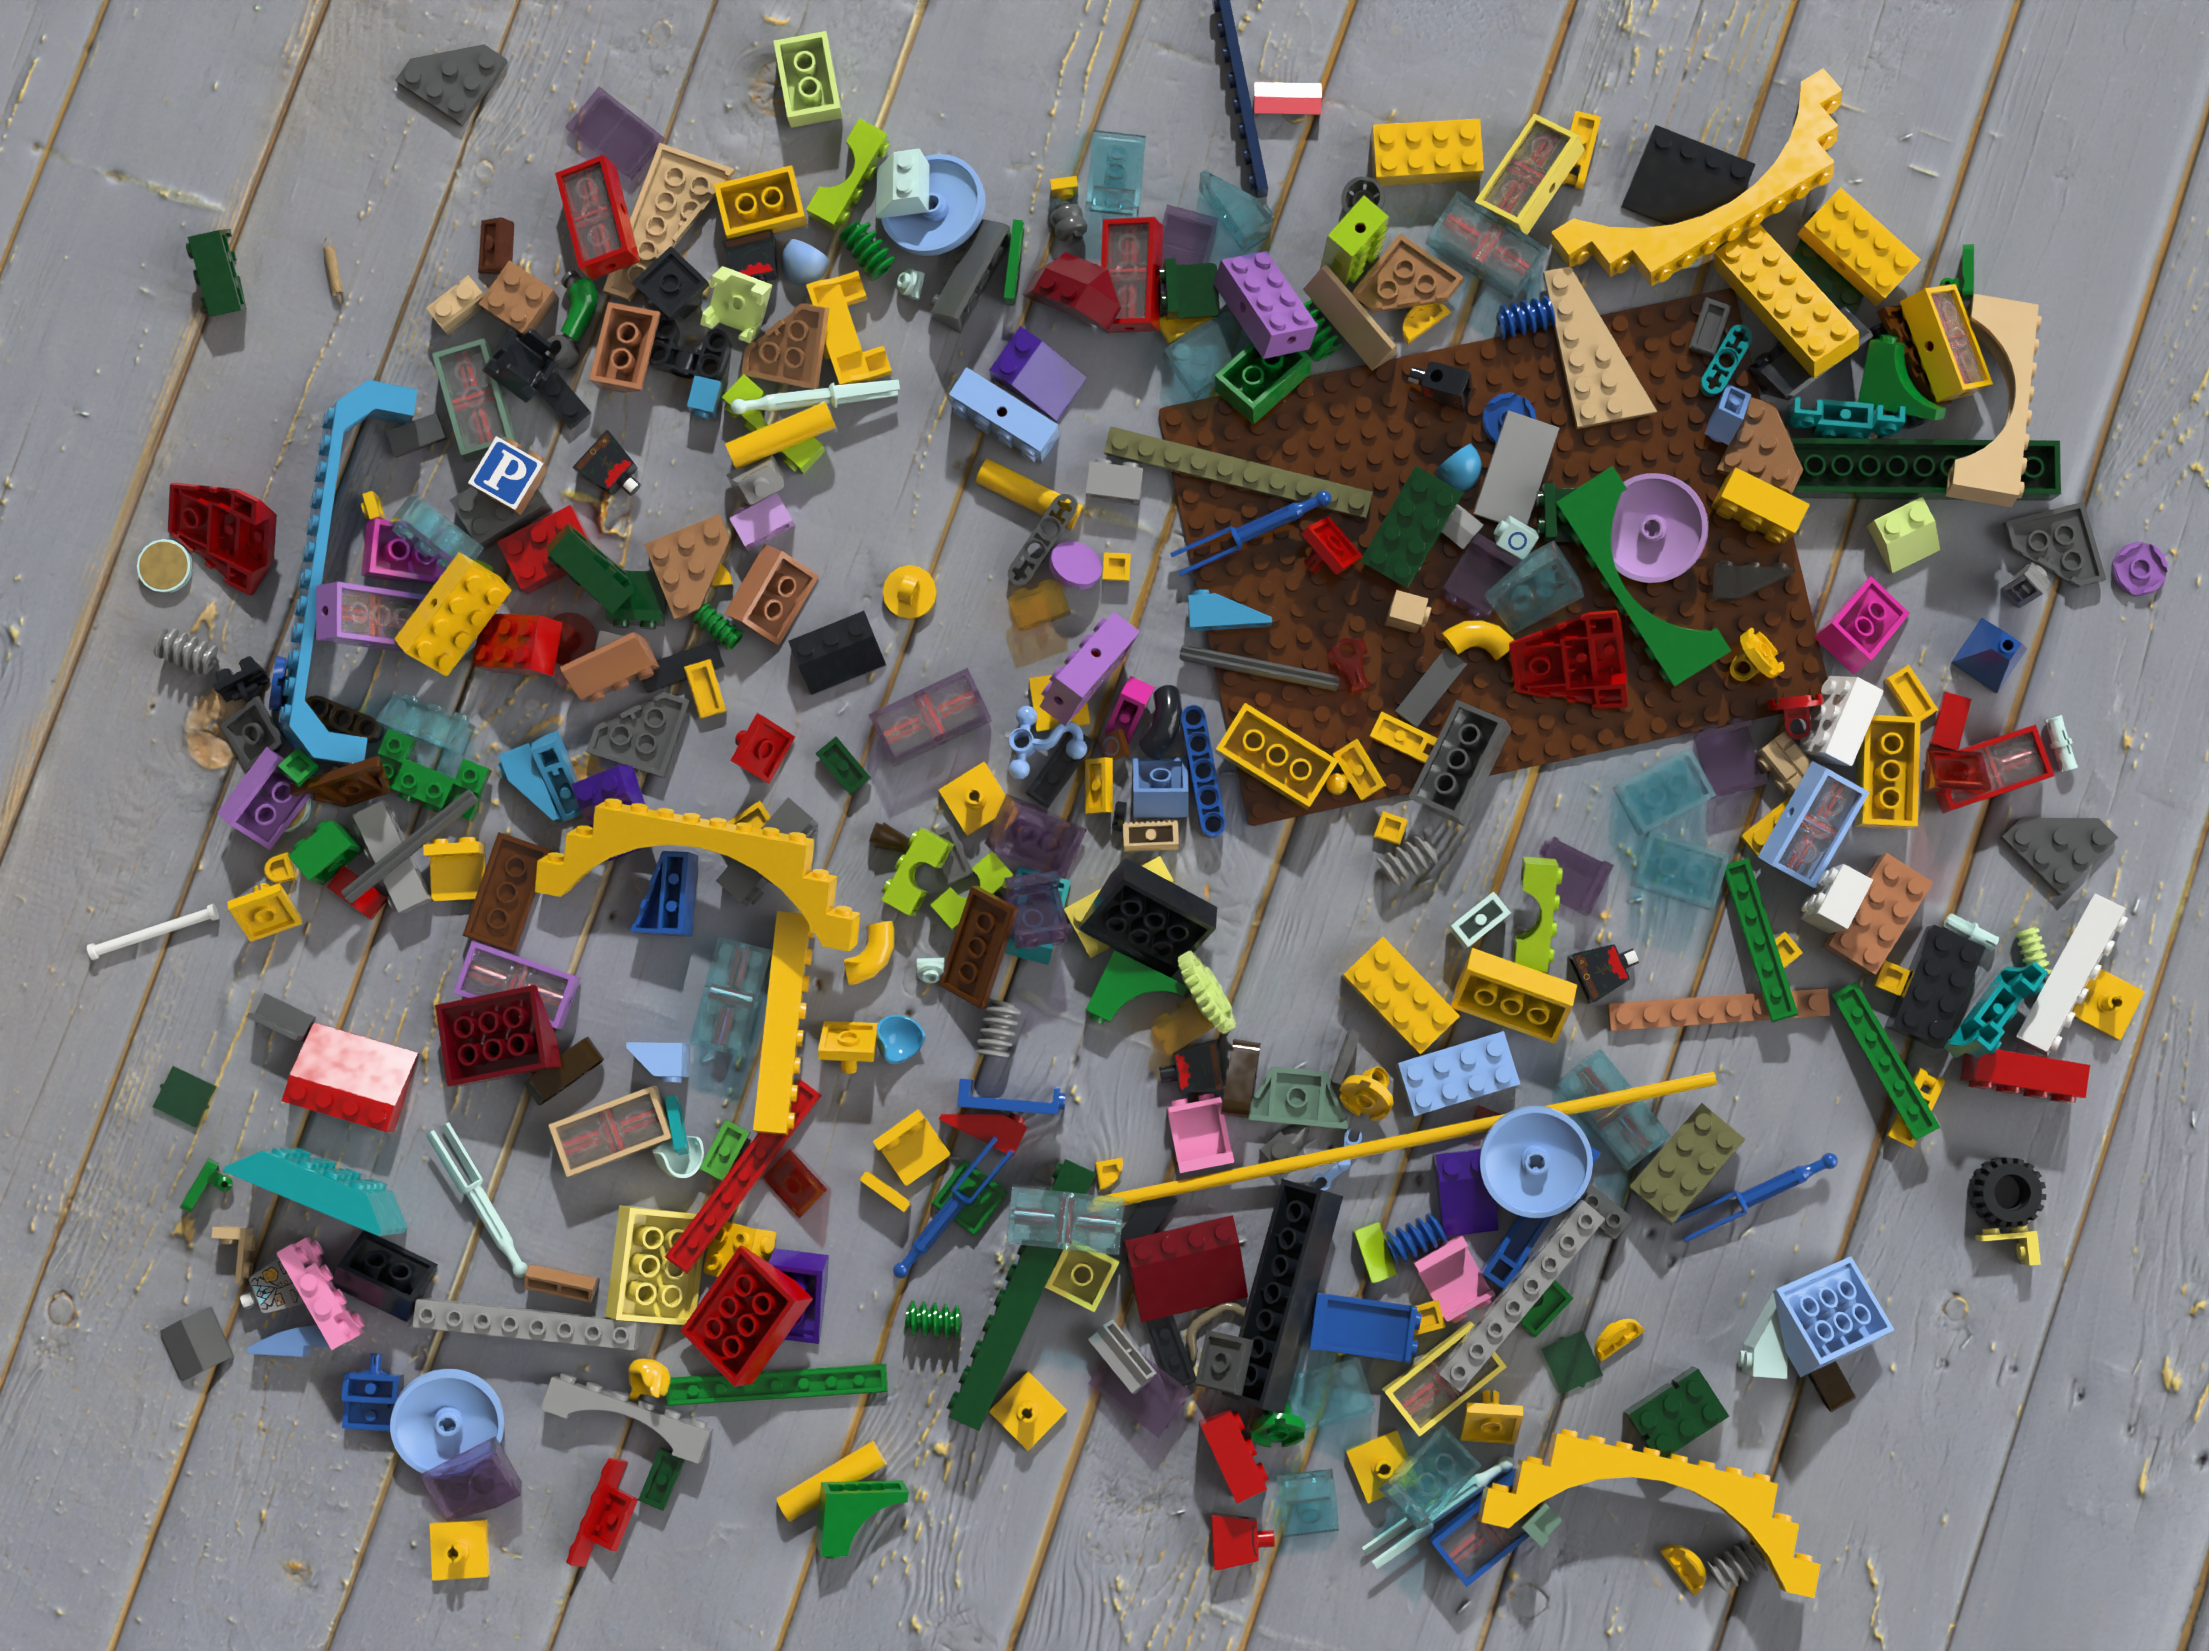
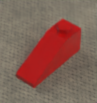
M1012 1112L1009 1117L1003 1114H941L939 1120L987 1144L994 1136L997 1137L998 1140L992 1147L1006 1154L1011 1149L1014 1151L1012 1157H1014L1028 1129L1024 1125L1026 1119Z

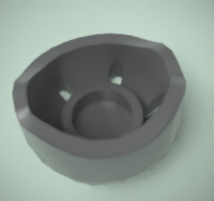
M1363 176L1349 181L1344 187L1341 196L1344 211L1348 213L1352 209L1348 208V206L1354 207L1363 196H1366L1382 210L1385 195L1381 184L1374 178ZM1364 184L1367 185L1366 190H1363Z

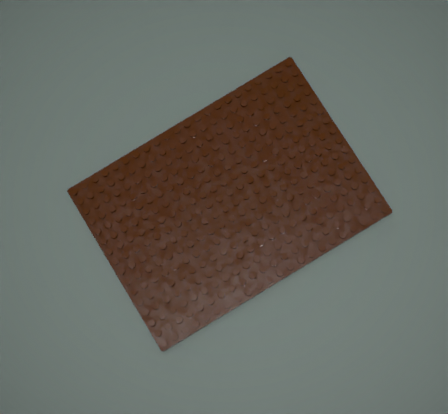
M1732 288L1600 315L1657 410L1656 414L1576 429L1553 326H1547V331L1537 328L1536 333L1528 330L1526 335L1518 332L1514 338L1509 334L1505 335L1504 340L1499 336L1390 359L1373 371L1366 364L1309 376L1254 425L1220 395L1167 406L1159 410L1164 440L1373 492L1366 520L1314 508L1304 513L1295 521L1243 543L1241 550L1193 571L1197 590H1209V594L1216 593L1272 617L1271 627L1206 631L1210 650L1340 677L1339 687L1336 691L1214 667L1227 729H1229L1242 706L1246 703L1334 757L1333 753L1358 739L1386 784L1385 787L1361 800L1350 782L1346 791L1339 795L1330 793L1325 782L1310 808L1306 810L1236 766L1249 825L1257 826L1411 793L1425 764L1369 738L1381 711L1409 724L1396 714L1395 710L1445 648L1454 653L1443 639L1441 633L1463 621L1484 620L1498 625L1514 640L1588 612L1617 610L1622 624L1627 666L1628 707L1598 709L1593 708L1592 704L1576 701L1573 704L1568 703L1567 699L1550 696L1549 699L1516 692L1510 651L1497 661L1486 649L1480 647H1471L1456 655L1467 665L1422 720L1417 729L1438 738L1456 700L1506 720L1511 727V732L1489 776L1783 714V709L1768 711L1767 699H1775V704H1779V698L1811 695V699L1815 700V694H1822V686L1828 679L1819 642L1814 638L1817 633L1794 536L1785 543H1773L1765 538V534L1757 530L1754 532L1749 531L1740 525L1741 522L1733 518L1725 519L1716 514L1715 509L1711 508L1727 475L1720 474L1717 468L1728 445L1723 442H1716L1704 433L1722 392L1715 397H1708L1701 392L1699 382L1713 358L1688 350V346L1706 297L1731 305L1716 352L1730 329L1735 325H1743L1736 293ZM1739 332L1737 335H1734L1736 340L1730 348L1735 350L1741 341L1746 342L1742 339L1743 333ZM1748 348L1729 379L1728 384L1751 394V398L1761 400L1757 382L1748 369L1753 365ZM1722 354L1719 356V363L1721 366L1729 368L1733 365V359L1728 354ZM1434 361L1470 371L1473 389L1464 412L1424 397L1421 385L1408 381L1412 367L1416 366L1426 370L1429 362ZM1716 372L1710 381L1706 379L1709 382L1708 388H1719L1716 382L1721 373ZM1515 393L1529 400L1535 409L1538 421L1559 427L1539 491L1544 483H1555V488H1579L1613 466L1623 482L1632 477L1647 473L1665 474L1683 481L1697 493L1703 502L1708 517V538L1704 550L1696 563L1682 575L1658 583L1636 581L1622 575L1620 572H1618V575L1633 599L1652 615L1668 623L1694 630L1711 631L1717 627L1730 647L1731 652L1675 687L1672 682L1666 684L1658 671L1662 666L1657 659L1652 661L1643 648L1647 646L1646 641L1642 636L1637 638L1631 630L1629 624L1633 621L1628 613L1622 615L1615 605L1614 601L1618 599L1613 590L1607 592L1599 580L1603 575L1598 567L1592 569L1586 560L1585 555L1588 554V551L1583 544L1578 547L1576 542L1542 543L1541 534H1538L1539 538L1525 560L1496 545L1494 531L1499 523L1473 515L1496 445L1486 436L1481 421L1483 411L1491 399L1499 394ZM1472 444L1477 450L1482 462L1481 479L1474 488L1463 492L1465 494L1458 505L1482 523L1483 527L1465 549H1462L1444 533H1441L1410 588H1405L1360 560L1337 575L1326 563L1316 573L1308 569L1314 563H1310L1306 567L1304 560L1315 551L1301 535L1308 526L1329 516L1357 550L1364 555L1415 465L1435 476V470L1464 446ZM1171 471L1187 545L1229 526L1236 529L1289 504L1296 503ZM1535 500L1527 526L1537 531L1538 518H1541V509L1537 508ZM1228 532L1190 549L1191 564L1195 565L1237 546L1232 533ZM1396 590L1428 598L1427 607H1431L1428 622L1424 628L1420 627L1416 634L1385 625L1391 600ZM1750 628H1754L1753 634L1755 635L1761 632L1779 653L1775 656L1777 662L1783 661L1784 671L1773 679L1759 672L1747 681H1738L1730 673L1732 660L1743 651L1740 636ZM1740 661L1735 665L1736 670L1742 674H1746L1751 670L1750 665L1744 661ZM1426 744L1423 753L1430 755L1433 747ZM1339 763L1336 764L1331 774L1344 773Z

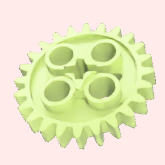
M1187 951L1179 956L1177 961L1179 963L1178 966L1182 970L1183 981L1192 993V998L1202 1014L1209 1021H1212L1214 1027H1217L1218 1031L1222 1032V1034H1226L1236 1028L1231 1004L1209 967L1202 964L1200 958H1197L1196 954L1192 951Z

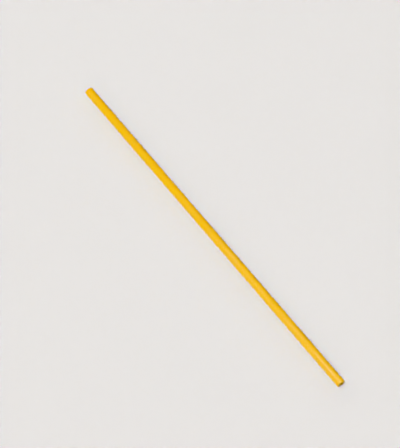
M1713 1071L1546 1105L1545 1107L1559 1110L1566 1115H1572L1717 1085V1080ZM1505 1114L1088 1198L1087 1205L1089 1212L1488 1132L1493 1124Z

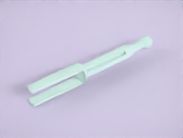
M899 380L836 386L834 383H831L828 388L771 394L760 399L748 401L736 399L731 404V410L735 414H742L749 410L777 411L811 407L822 402L837 408L839 404L898 396L900 386Z
M446 1123L441 1128L472 1181V1184L469 1186L461 1176L435 1131H431L426 1136L459 1193L467 1195L497 1248L506 1255L513 1266V1274L517 1278H524L528 1265L522 1262L518 1256L512 1237L481 1187L483 1182L481 1175L450 1123Z
M1509 1456L1500 1457L1497 1464L1487 1471L1475 1474L1425 1510L1416 1509L1363 1546L1362 1549L1366 1555H1369L1421 1519L1424 1521L1422 1526L1374 1559L1372 1563L1375 1568H1380L1431 1533L1436 1522L1483 1491L1484 1486L1487 1487L1498 1475L1511 1471L1514 1466L1513 1459Z

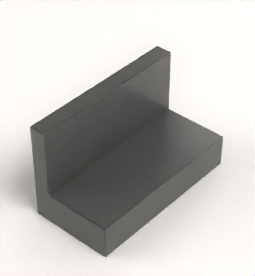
M264 993L255 1013L248 1012L246 1016L295 1041L303 1042L316 1018L267 993Z

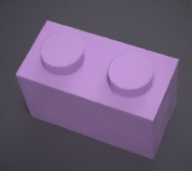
M778 493L762 499L749 508L748 506H743L733 513L734 516L729 518L747 551L795 526Z

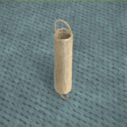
M324 241L323 251L331 292L333 296H337L338 303L340 304V294L343 293V286L335 247H326Z

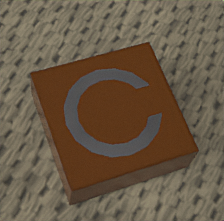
M1117 729L1096 737L1102 758H1113V761L1131 755L1123 729Z

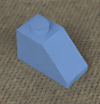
M1727 383L1710 417L1704 434L1716 442H1723L1729 445L1744 419L1751 394Z

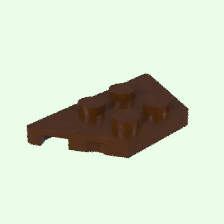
M375 756L357 763L346 764L345 767L333 771H325L321 775L307 779L299 788L294 783L290 784V794L298 797L302 793L313 794L314 801L331 803L346 808L389 794L390 782L380 757Z

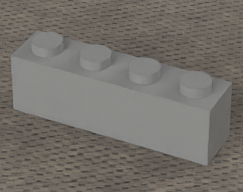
M379 801L353 814L355 820L352 823L353 828L359 838L363 837L367 845L364 851L370 862L374 861L376 864L405 840L387 802ZM413 854L379 881L382 887L386 886L390 894L387 896L390 907L393 911L397 910L398 913L405 915L434 901L431 898L429 888Z

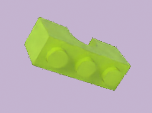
M920 828L919 831L916 830L911 835L908 845H910L906 855L903 854L898 859L895 865L897 872L893 879L887 880L882 889L884 895L881 900L908 916H916L928 894L915 881L917 868L924 863H928L935 868H942L955 845L925 828Z
M993 851L971 868L980 879V887L993 895L997 892L1002 895L1013 886L1011 880L1014 878V875ZM950 887L930 905L954 931L958 927L967 897L959 896Z

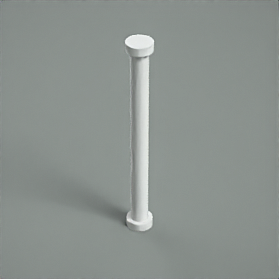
M210 904L207 906V909L97 945L94 943L88 944L87 951L91 960L99 958V955L205 920L219 919V913L215 904Z

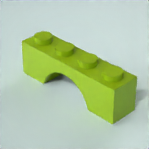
M860 118L846 140L848 150L855 158L851 175L837 186H819L806 208L809 218L837 232L840 226L844 227L850 217V212L848 211L853 203L857 204L860 201L864 192L862 187L867 180H872L877 170L876 163L879 158L883 159L890 148L887 133Z
M743 374L722 396L726 404L724 409L735 419L740 416L746 422L743 426L750 433L768 426L764 420L763 410H749L742 414H735L731 410V404L736 399L748 401L766 396L763 390ZM813 437L779 453L785 457L783 462L793 472L798 469L804 474L825 452V449Z
M1522 857L1520 885L1523 891L1531 894L1538 901L1539 914L1536 922L1529 930L1514 936L1512 962L1540 972H1548V964H1553L1554 947H1550L1551 937H1556L1557 921H1553L1554 911L1559 910L1560 896L1556 894L1557 884L1562 883L1563 873L1556 859Z

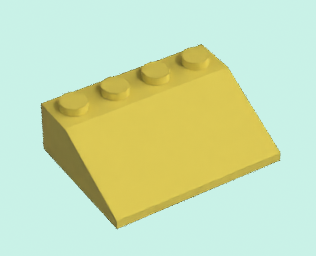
M619 1205L606 1317L624 1321L685 1325L697 1308L704 1253L688 1274L667 1260L665 1256L697 1215L696 1213Z

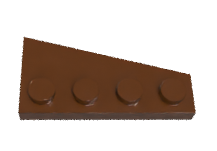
M1901 305L1884 307L1876 311L1888 335L1897 337L1896 342L1905 343V366L1919 393L1938 406L1946 407L1952 404L1951 400L1937 402L1932 394L1930 382L1921 366V358L1917 347L1912 341V334L1907 321L1903 317Z

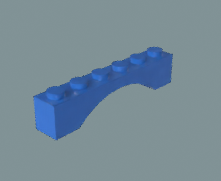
M1590 1146L1594 1164L1600 1152ZM1518 1215L1479 1273L1501 1289H1505L1522 1267L1534 1244L1553 1216L1528 1218Z

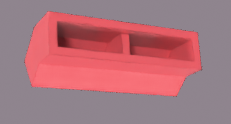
M1255 82L1254 113L1321 115V84Z

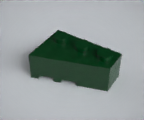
M231 229L217 230L187 237L189 243H186V250L189 258L194 260L196 267L193 270L194 279L198 286L201 285L203 292L201 304L204 312H208L209 317L247 309L240 276H237L233 262L237 261L236 254L230 251L227 240L228 237H232Z
M569 523L546 546L549 561L560 569L562 567L569 573L568 576L573 582L584 587L611 614L635 591L629 574Z

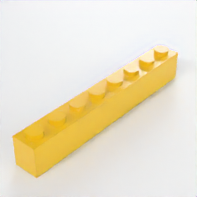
M777 911L753 1124V1131L756 1133L788 1135V1130L794 1129L795 1113L790 1111L791 1102L797 1101L798 1085H793L794 1074L800 1073L801 1058L796 1057L797 1047L803 1046L804 1030H799L800 1019L805 1020L807 1003H802L803 992L809 991L810 976H805L806 965H811L813 954V949H809L808 944L809 938H814L815 935L803 913Z

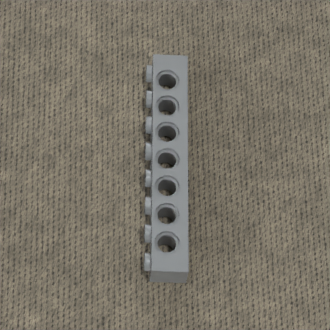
M1578 1200L1438 1367L1436 1372L1461 1392L1603 1223L1605 1218L1584 1200Z
M423 1297L415 1301L412 1327L636 1350L639 1348L642 1322L615 1320L605 1316Z

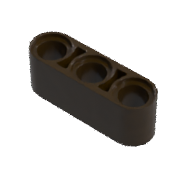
M318 695L311 696L306 700V703L313 712L317 704H324L323 713L317 716L323 725L348 735L365 737L368 743H376L384 735L382 723L369 715ZM343 713H348V723L340 726L339 717ZM368 723H373V733L365 736L364 727Z
M589 1037L579 1041L560 1055L561 1067L538 1071L523 1082L539 1106L552 1099L604 1061V1058Z
M1233 1039L1221 1115L1249 1118L1261 1043Z
M1836 1361L1807 1374L1829 1412L1832 1413L1856 1399Z

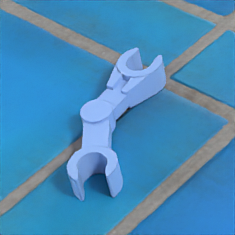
M1351 1129L1346 1130L1343 1138V1147L1361 1143L1362 1133L1359 1132L1356 1142H1350L1348 1135ZM1351 1159L1338 1162L1326 1173L1316 1174L1312 1182H1315L1319 1177H1324L1326 1185L1320 1188V1190H1327L1330 1187V1181L1350 1168Z

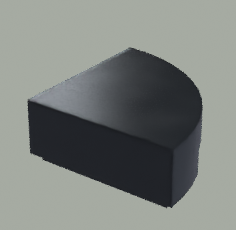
M1116 802L1112 823L1114 831L1122 832L1127 802Z

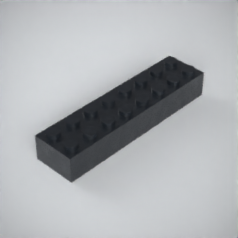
M1281 1180L1238 1335L1241 1338L1254 1340L1242 1396L1223 1392L1222 1395L1264 1410L1284 1413L1343 1196L1289 1180Z

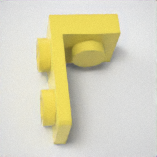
M2027 1225L2010 1228V1232L2001 1233L2000 1228L1982 1229L1983 1234L1975 1235L1976 1241L2019 1238V1243L2016 1244V1253L2022 1264L2041 1265L2037 1231L2028 1230Z

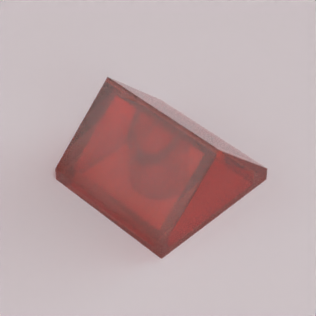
M1941 749L1926 750L1924 791L1981 795L1990 791L1991 784L1982 752Z
M789 1149L763 1177V1180L798 1218L802 1217L831 1190L795 1149Z

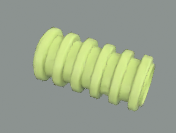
M2034 927L2017 932L2015 934V938L2019 939L2017 945L2021 946L2022 949L2019 952L2024 955L2022 962H2026L2028 966L2036 961L2048 972L2046 976H2049L2052 969H2048L2050 962L2045 959L2047 953L2043 952L2045 946L2040 943L2042 936H2038L2039 928Z

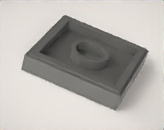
M1206 1330L1195 1385L1242 1396L1254 1340Z

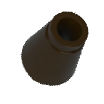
M876 822L869 843L874 844L875 848L906 853L910 838L885 822L883 824Z

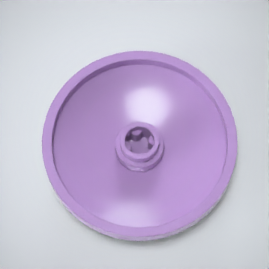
M1647 473L1624 481L1623 483L1627 490L1621 494L1617 504L1611 535L1612 553L1617 571L1630 579L1646 583L1664 582L1682 575L1699 559L1708 538V517L1700 497L1683 481L1665 474Z

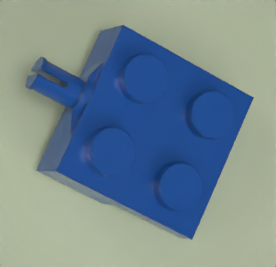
M370 1354V1370L343 1373L341 1401H344L343 1429L390 1431L392 1410L399 1394L403 1390L404 1375L389 1374L381 1371L382 1354Z

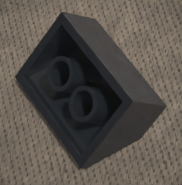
M865 611L788 641L811 695L886 666Z
M363 1230L337 1265L333 1285L336 1289H340L350 1296L407 1322L414 1313L416 1299L423 1298L438 1264L380 1236Z

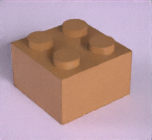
M509 260L478 304L485 313L509 329L512 328L518 334L523 335L529 329H533L536 332L559 297L552 288Z

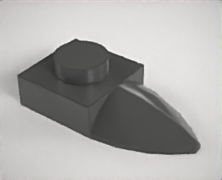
M1296 1124L1287 1126L1267 1142L1260 1151L1269 1161L1294 1157L1306 1142L1310 1126Z

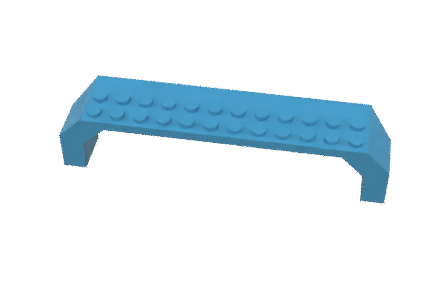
M367 380L336 401L323 415L322 438L318 447V465L314 474L315 486L310 501L311 513L306 528L307 540L302 556L303 567L298 583L299 595L295 604V622L290 638L292 643L287 658V677L284 681L283 704L279 713L280 734L295 750L299 748L315 763L345 767L346 764L363 761L367 745V738L328 732L305 701L316 625V586L322 584L343 435L366 418L402 425L406 424L414 416L418 389Z

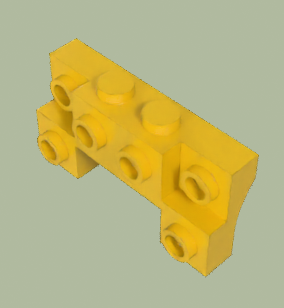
M855 271L839 277L806 284L812 304L829 308L823 354L826 360L831 358L839 385L857 384L866 380L868 383L892 375L884 346L865 352L862 351L848 306L868 300L859 272Z

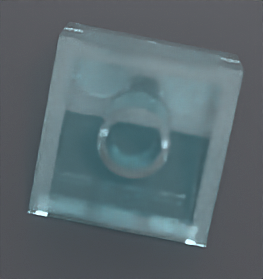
M1332 1469L1288 1473L1277 1476L1284 1537L1339 1531L1337 1495Z

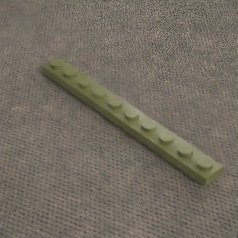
M1111 426L1104 449V455L1296 503L1315 497L1318 492L1324 490L1330 493L1331 502L1327 506H1318L1316 508L1366 520L1373 493Z

